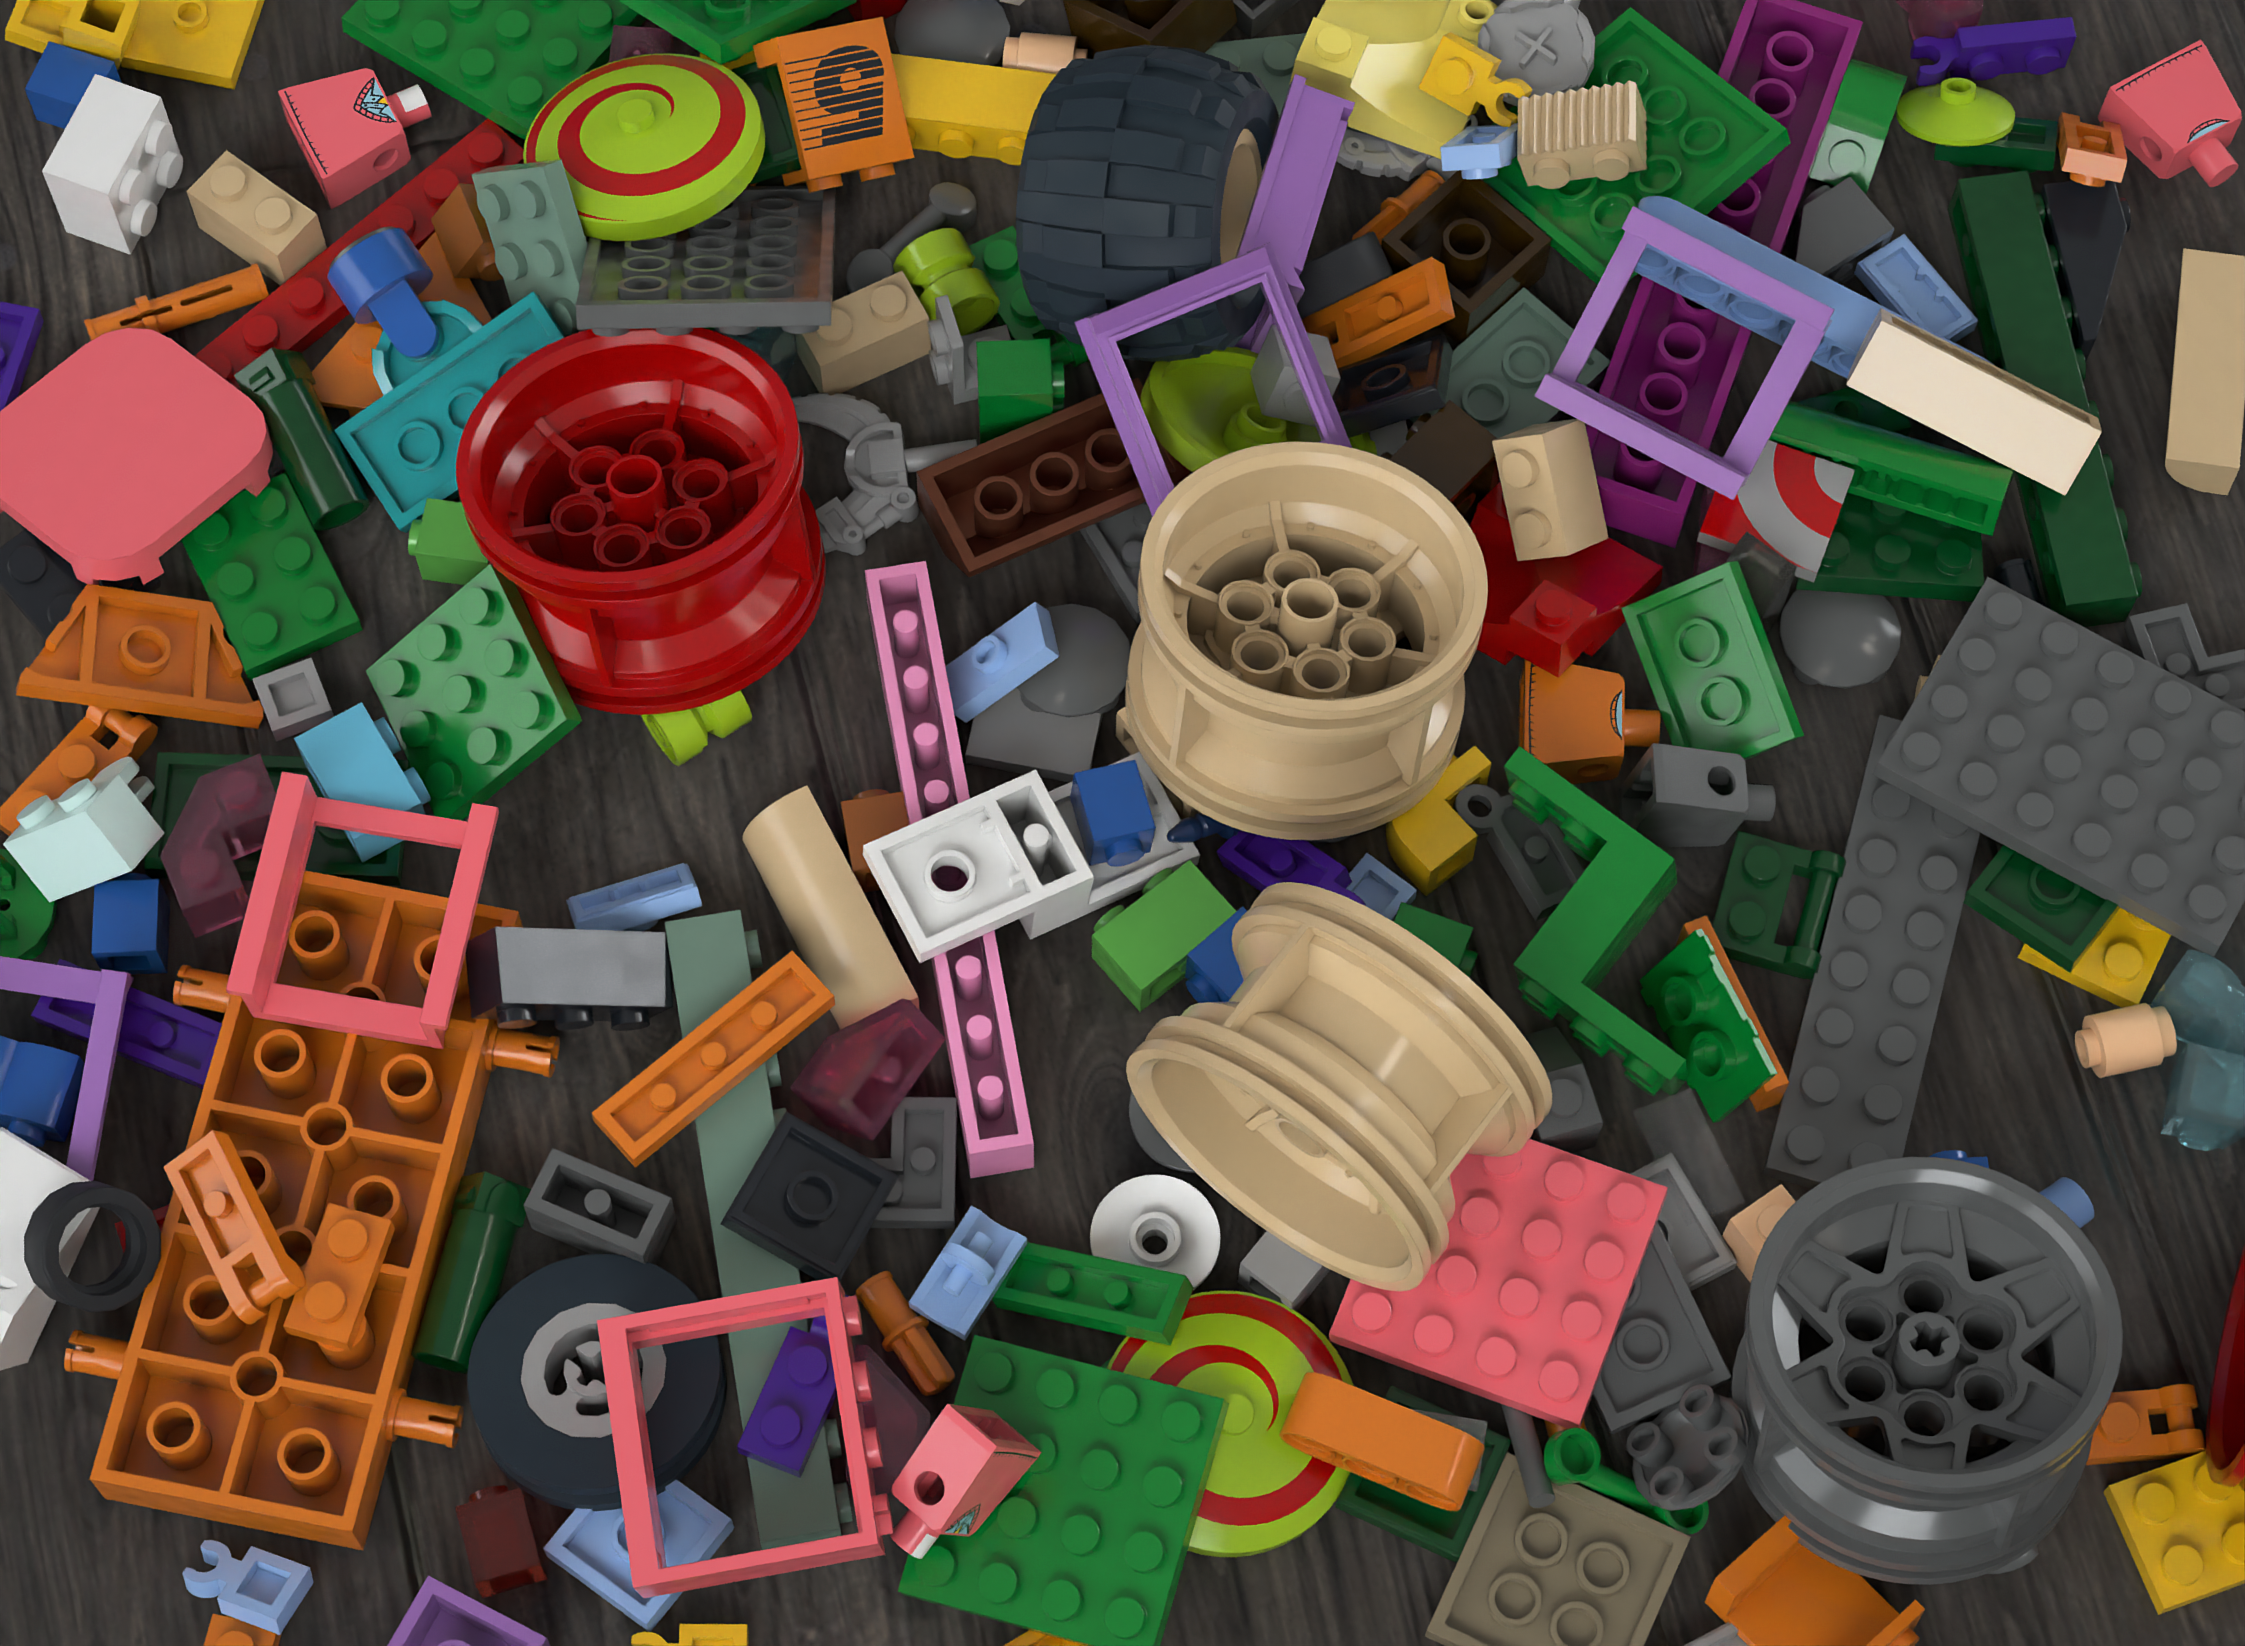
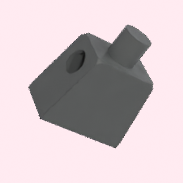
M1652 743L1618 789L1620 819L1658 847H1711L1723 845L1744 820L1770 822L1776 805L1775 789L1772 784L1747 783L1746 762L1740 754Z

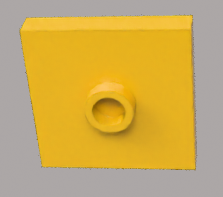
M141 0L139 19L122 59L121 66L235 89L265 0Z

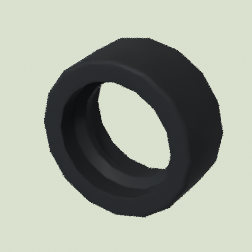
M1369 232L1304 264L1299 279L1305 291L1296 306L1301 319L1393 275V270L1376 234Z
M98 1181L72 1182L50 1193L32 1213L24 1234V1261L33 1283L49 1298L90 1313L116 1310L135 1300L152 1281L161 1258V1231L152 1210L135 1194ZM102 1207L113 1211L122 1220L126 1230V1249L119 1266L108 1279L96 1285L84 1286L73 1282L63 1273L59 1264V1243L65 1227L79 1212L87 1208Z

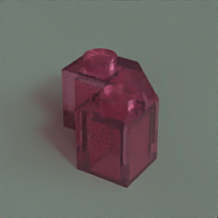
M260 753L198 778L160 855L181 910L195 938L242 920L245 917L249 897L234 860L263 848L276 797V792Z

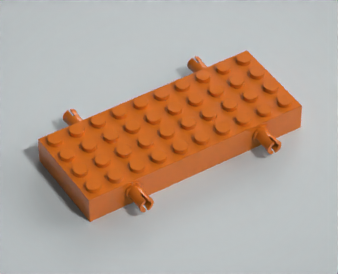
M305 870L276 983L423 1008L449 898ZM477 903L469 940L495 926L523 927L519 912ZM466 953L448 1028L445 1031L444 1049L254 1018L241 996L227 993L226 987L230 975L192 968L190 965L183 964L177 976L178 978H183L184 982L175 981L173 990L174 1004L225 1013L185 1150L212 1130L228 1133L287 1255L297 1263L302 1272L306 1266L328 1203L392 1220L395 1230L351 1351L286 1332L283 1325L295 1294L287 1299L278 1297L271 1302L269 1313L254 1324L249 1325L239 1319L232 1310L176 1192L173 1190L161 1232V1258L152 1281L144 1290L130 1341L88 1334L82 1330L75 1329L68 1341L70 1344L76 1345L75 1350L66 1348L65 1371L72 1373L76 1371L118 1380L90 1475V1481L102 1496L108 1500L364 1551L392 1442H395L398 1436L455 1448L459 1439V1434L455 1433V1428H462L463 1406H451L407 1397L406 1390L415 1360L411 1355L450 1228L453 1217L451 1210L461 1177L465 1172L491 1071L493 1072L497 1066L541 1074L544 1077L551 1078L555 1071V1064H551V1061H557L560 1039L557 1036L548 1037L499 1028L497 1026V1019H472ZM257 1262L247 1269L253 1282L263 1276Z

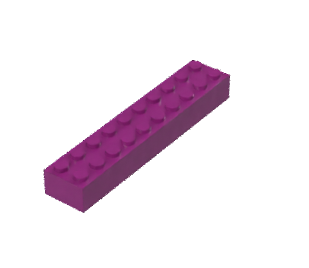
M1797 0L1745 1L1718 75L1787 128L1791 143L1706 215L1707 217L1782 254L1826 131L1838 91L1849 62L1853 57L1863 25L1862 21ZM1642 276L1599 393L1710 451L1753 331ZM1587 424L1586 431L1606 525L1675 548L1699 482Z

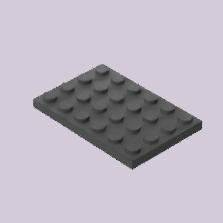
M807 185L747 186L733 202L714 216L674 234L637 241H611L589 237L576 301L577 329H592V332L596 335L614 337L627 334L630 329L655 328L659 334L678 336L692 332L693 328L719 327V331L722 333L742 335L755 331L756 327L782 326V330L785 332L806 334L817 331L819 326H831L836 188L808 193Z
M1987 577L1879 759L1873 775L2101 898L2118 904V907L2205 954L2214 957L2245 902V712Z

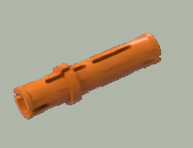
M255 263L250 267L200 282L148 300L146 295L135 298L136 305L93 319H86L84 323L91 341L104 333L125 328L150 329L163 334L262 301L269 294L259 266Z

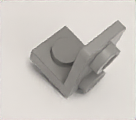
M948 295L936 297V319L927 321L929 337L933 350H929V359L935 381L938 386L948 385L954 405L978 399L976 341L1011 340L1007 325L961 336Z

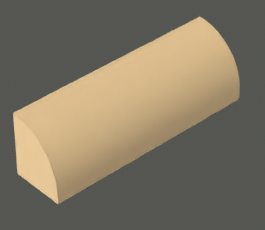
M2184 248L2182 253L2165 467L2168 474L2174 480L2186 487L2201 492L2228 495L2240 468L2245 404V256Z
M1880 308L1859 348L1846 382L1847 386L2064 496L2067 494L2102 433L2097 417Z
M808 785L787 794L769 805L747 826L743 833V842L808 968L834 995L835 1005L830 1011L851 1051L919 1020V997Z

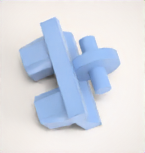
M971 1205L909 1301V1308L965 1341L1027 1245V1238L1018 1232L1001 1226Z

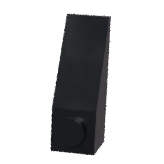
M2106 180L2103 187L2067 181L2044 184L2041 190L2045 205L2043 231L2046 243H2053L2058 254L2059 271L2056 281L2060 296L2066 295L2069 298L2072 309V326L2069 331L2074 348L2080 347L2083 351L2085 363L2098 335L2124 236L2129 231L2131 224L2130 208L2126 198H2119L2115 182Z

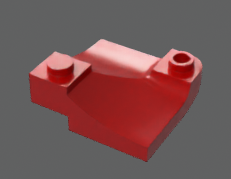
M1501 482L1478 503L1475 516L1469 525L1483 553L1488 579L1487 607L1477 650L1505 666L1515 655H1518L1559 678L1582 652L1593 656L1626 621L1621 608L1648 597L1661 583L1663 566L1611 538L1569 556L1517 561Z

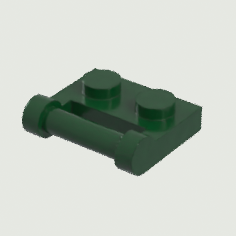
M1738 831L1712 927L1727 957L1801 979H1812L1814 973L1818 974L1822 958L1818 953V948L1834 886L1838 878L1843 877L1847 862L1845 858L1834 852L1825 850L1812 852ZM1793 874L1810 879L1793 946L1786 947L1776 944L1774 941Z

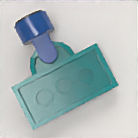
M383 227L360 237L343 249L330 264L327 275L328 281L356 323L367 324L378 321L383 328L376 349L372 348L373 374L383 396L334 431L398 529L407 533L410 531L414 519L422 520L427 498L453 501L459 496L456 481L458 446L465 425L484 394L517 363L546 345L566 337V335L540 296L534 291L485 325L470 311L446 300L421 302L418 295L431 282L433 272L404 229Z

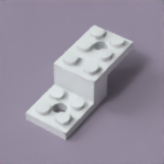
M1135 753L1113 763L1117 764L1136 760L1156 827L1151 851L1145 853L1138 861L1125 866L1112 867L1107 862L1089 866L1070 800L1073 781L1048 792L1037 770H1033L863 845V857L919 963L1017 919L1020 920L1031 940L1142 890L1157 873L1166 868H1171L1175 871L1188 860L1197 865L1200 854L1193 842L1172 843L1167 840L1166 835L1168 831L1179 823L1181 819L1157 776L1143 759L1141 753ZM942 866H955L965 873L968 882L963 888L948 892L939 889L933 883L931 875Z

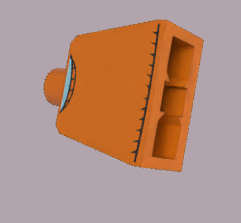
M1524 659L1519 680L1518 747H1522L1571 784L1612 780L1618 777L1624 758V746L1650 747L1652 743L1659 744L1660 711L1625 709V679L1619 673L1571 664L1558 678Z

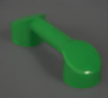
M1569 1428L1555 1432L1548 1439L1544 1450V1466L1547 1476L1552 1483L1562 1486L1579 1482L1638 1511L1640 1514L1686 1535L1697 1533L1706 1524L1709 1515L1708 1501L1694 1508L1673 1511L1651 1505L1636 1489L1633 1479L1600 1464L1601 1454L1599 1445L1588 1431L1581 1428Z

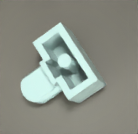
M132 757L121 758L101 770L92 781L86 778L77 782L57 799L51 801L48 795L37 798L17 815L16 819L20 825L3 845L49 902L132 871L164 834V831L142 804L155 786L146 776L132 780L140 768Z

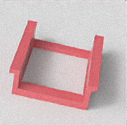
M282 772L226 987L227 993L241 996L254 1018L444 1049L445 1031L448 1028L499 815L498 807L472 803L467 822L317 797L308 776ZM316 825L461 849L423 1008L276 983Z

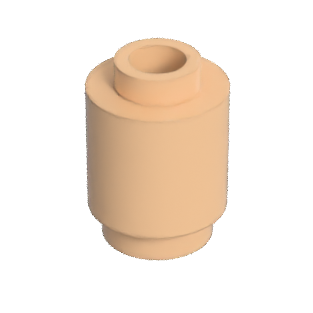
M1021 32L1020 38L1006 37L1002 67L1057 74L1061 68H1066L1073 59H1088V49H1078L1077 36Z
M2147 1003L2087 1015L2083 1019L2082 1030L2075 1033V1047L2084 1068L2091 1067L2099 1078L2161 1065L2163 1058L2173 1056L2177 1048L2175 1028L2168 1011L2163 1006L2151 1008Z

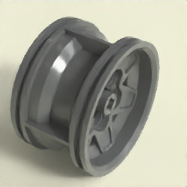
M1903 1157L1880 1160L1843 1171L1823 1181L1804 1194L1775 1224L1764 1242L1756 1261L1746 1304L1745 1332L1738 1347L1729 1387V1398L1746 1414L1751 1432L1747 1456L1740 1470L1750 1490L1763 1509L1775 1522H1778L1784 1515L1792 1522L1788 1527L1800 1537L1798 1543L1815 1555L1856 1574L1887 1582L1933 1585L1967 1580L1998 1570L2019 1559L2034 1548L2056 1526L2076 1493L2089 1457L2093 1434L2105 1413L2119 1373L2123 1347L2121 1310L2115 1287L2097 1250L2066 1213L2037 1191L2003 1173L1960 1160L1938 1157ZM1918 1305L1927 1308L1931 1312L1916 1314L1908 1307ZM1805 1324L1814 1328L1829 1345L1828 1348L1800 1362L1798 1338ZM1864 1331L1873 1336L1875 1340L1861 1341L1854 1338L1849 1332ZM1967 1340H1981L1992 1349H1977L1971 1346ZM2034 1348L2039 1357L2042 1372L2022 1359L2023 1356ZM1854 1390L1865 1391L1871 1394L1875 1401L1863 1402L1851 1396L1848 1392ZM1967 1400H1982L1987 1402L1993 1410L1981 1411L1975 1409ZM1924 1426L1931 1430L1935 1436L1927 1437L1915 1434L1908 1427L1918 1428ZM1881 1432L1884 1437L1888 1457L1861 1445L1851 1437L1862 1439ZM1999 1438L2005 1439L2010 1443L2008 1447L1991 1456L1965 1463L1968 1446L1986 1447L1994 1444Z

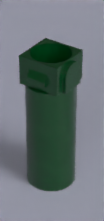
M271 348L237 372L234 377L242 393L248 396L264 415L271 441L314 529L322 531L337 528L349 523L365 512L370 505L369 500L313 388L316 381L302 353Z
M486 1171L461 1177L451 1214H453L452 1222L411 1355L415 1359L439 1369L463 1374L468 1373L473 1343L486 1316L496 1304L518 1228L523 1226L526 1211L523 1205L531 1189Z

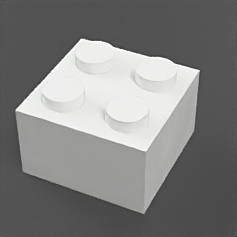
M95 74L42 172L66 232L131 255L139 238L147 236L152 230L157 217V205L166 188H172L177 183L183 168V157L180 154L172 125L169 122L160 96Z

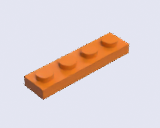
M792 950L592 1112L594 1122L636 1168L835 1005L834 995Z

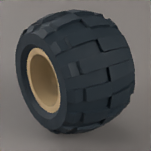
M1140 45L1096 52L1094 59H1073L1066 68H1061L1042 94L1031 120L1021 160L1016 208V242L1023 287L1034 312L1047 330H1055L1056 333L1063 334L1068 341L1083 346L1074 322L1095 313H1102L1235 258L1279 120L1276 105L1259 77L1251 72L1238 71V67L1227 60L1194 49ZM1258 283L1118 340L1116 343L1123 359L1151 362L1199 358L1200 355L1210 354L1213 350L1224 351L1227 347H1234L1250 330L1261 313L1266 299Z

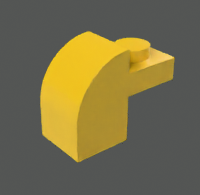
M17 0L5 29V40L40 53L44 52L48 42L51 41L114 61L118 70L139 19L141 0Z
M1473 746L1459 758L1453 754L1449 765L1434 788L1410 810L1386 823V841L1393 860L1425 896L1473 860L1478 835L1453 809V803L1459 792L1468 785L1481 784L1487 786L1491 762L1476 746Z

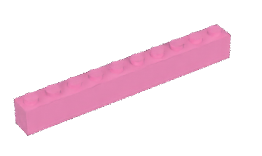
M926 561L864 570L867 604L900 788L904 794L909 825L970 799ZM942 866L931 875L933 883L939 889L948 892L957 891L968 882L965 873L955 866ZM995 930L931 958L970 1178L1034 1168L1033 1135Z

